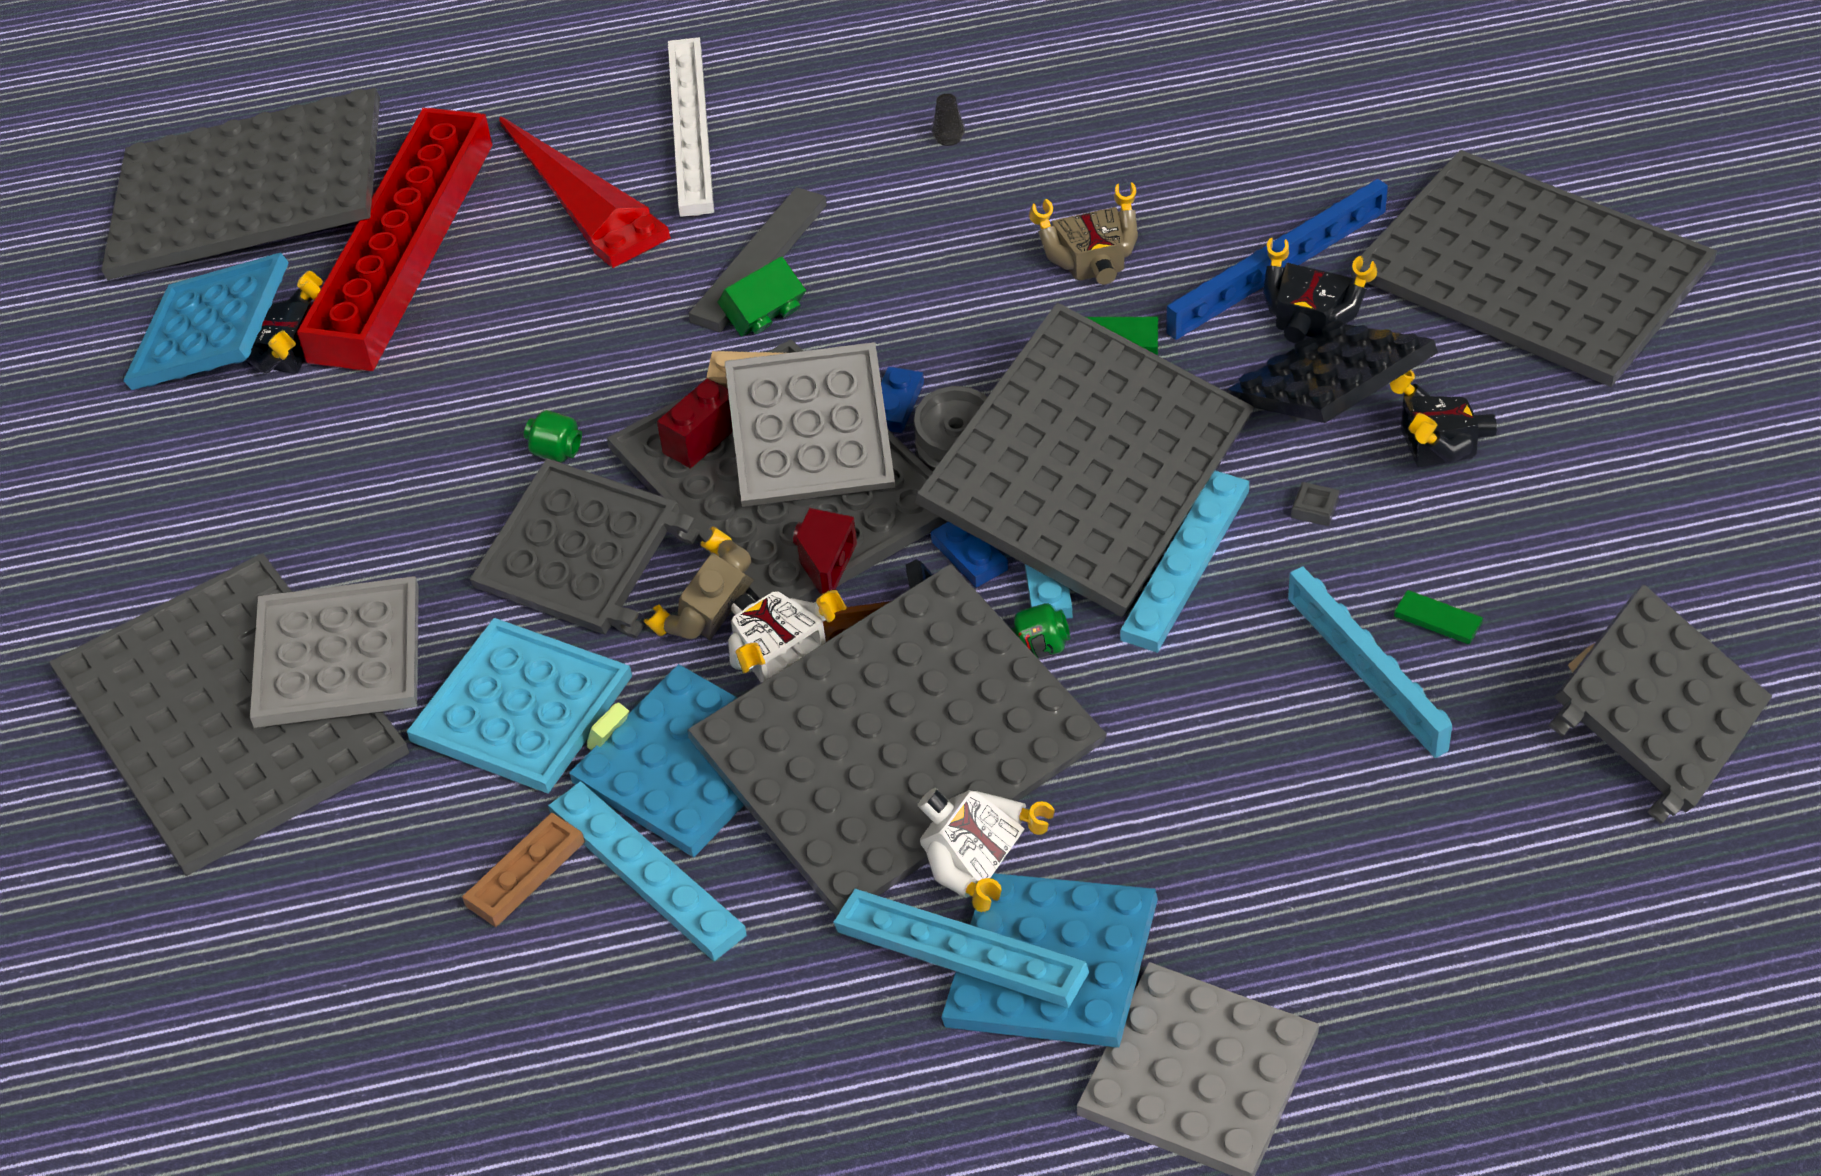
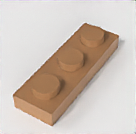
M551 812L462 896L465 906L494 927H497L585 843L583 833Z

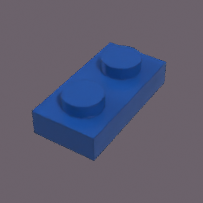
M888 366L882 379L881 387L887 429L889 431L903 432L923 387V372Z
M947 522L931 531L932 543L976 588L1008 570V560L994 546L954 524Z

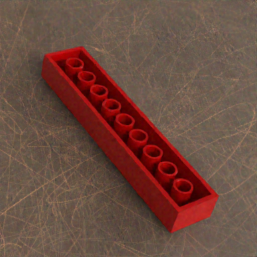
M422 108L372 197L370 218L358 222L297 331L307 363L374 371L493 146L486 114Z

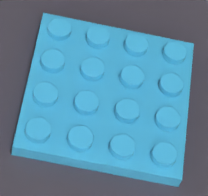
M493 618L407 730V734L412 743L549 794L588 739L591 727L609 710L631 679V668L629 665Z

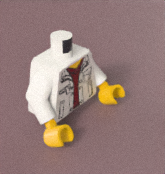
M837 590L828 591L822 594L814 603L794 598L789 599L780 592H771L757 602L748 594L740 595L733 602L731 608L735 614L731 620L733 634L728 639L731 666L742 670L743 673H747L749 669H752L762 683L826 643L823 621L832 622L835 619L834 613L847 608Z
M933 788L918 803V807L933 821L920 838V842L927 852L934 879L965 898L972 896L973 907L979 912H986L990 909L992 901L989 897L995 901H998L1000 898L1001 885L996 880L991 879V876L1024 831L1020 824L1023 821L1028 822L1030 831L1036 835H1041L1047 832L1049 824L1038 820L1036 817L1042 816L1046 819H1052L1054 816V808L1047 802H1036L1030 809H1026L1025 803L971 790L947 800L936 788Z

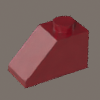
M809 508L803 522H798L795 527L793 543L798 546L800 564L821 595L828 591L836 590L857 545L855 521L852 516Z

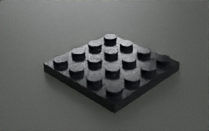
M1336 321L1325 325L1322 328V332L1314 337L1298 341L1294 345L1295 348L1286 354L1270 358L1267 361V365L1261 369L1242 375L1238 383L1226 390L1227 393L1257 409L1326 423L1434 356L1438 351L1434 339L1418 337L1413 333L1401 334L1392 332L1389 329L1377 330L1367 328L1365 325L1353 326Z

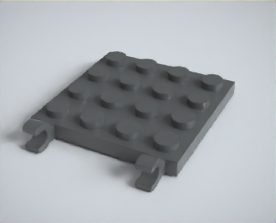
M546 458L473 573L470 581L476 589L605 635L610 626H614L623 634L637 638L644 627L642 622L636 621L639 613L622 606L667 532L685 543L693 544L700 531L692 527L695 522L693 517L679 513L680 508L676 501Z
M1643 584L1633 593L1554 696L1563 707L1550 722L1549 726L1562 737L1570 727L1574 728L1582 721L1662 792L1648 811L1655 820L1662 824L1669 815H1676L1680 809L1686 813L1696 806L1767 705L1772 695Z

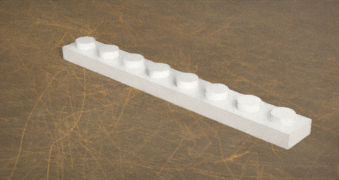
M700 37L668 41L680 217L714 213Z

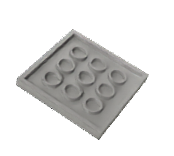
M875 342L725 361L742 507L895 488Z
M416 576L258 596L250 719L253 727L417 707L419 586Z
M1149 962L1133 993L1120 1047H1106L1077 1104V1115L1229 1175L1255 1176L1318 1036L1319 1024Z

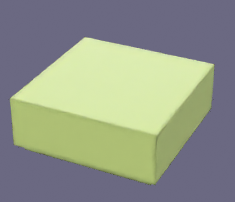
M619 702L615 703L591 727L587 748L592 750L596 745L601 747L612 735L613 731L627 720L629 710Z

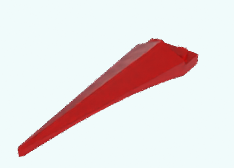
M501 116L499 117L501 127L550 187L593 252L610 267L615 268L671 239L668 227L650 214L649 207Z

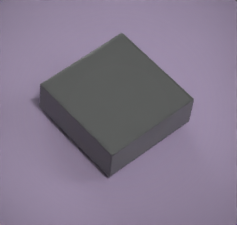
M1302 482L1292 507L1291 518L1329 526L1339 501L1340 490Z

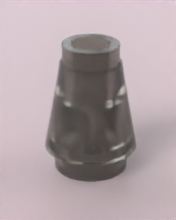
M942 94L936 99L932 135L939 144L952 146L961 141L965 133V127L956 97L952 94Z

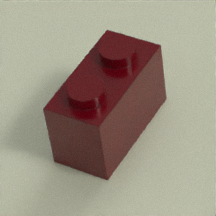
M706 378L657 421L663 454L691 469L733 432L727 388Z

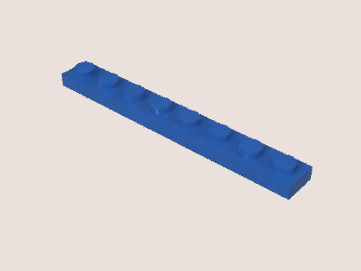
M1376 179L1273 241L1272 251L1281 252L1285 247V239L1288 241L1289 255L1282 261L1281 267L1285 268L1286 263L1302 264L1386 212L1388 185ZM1267 246L1255 251L1249 257L1234 266L1228 267L1224 272L1202 283L1196 289L1167 305L1166 333L1177 340L1264 287L1266 267L1271 264V259L1267 253Z

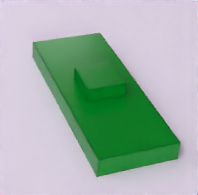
M1410 590L1406 591L1394 611V617L1469 645L1483 622V617Z

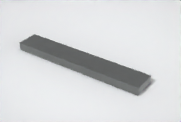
M796 187L689 312L690 323L721 332L730 322L717 303L724 289L777 258L784 257L827 206L826 196Z

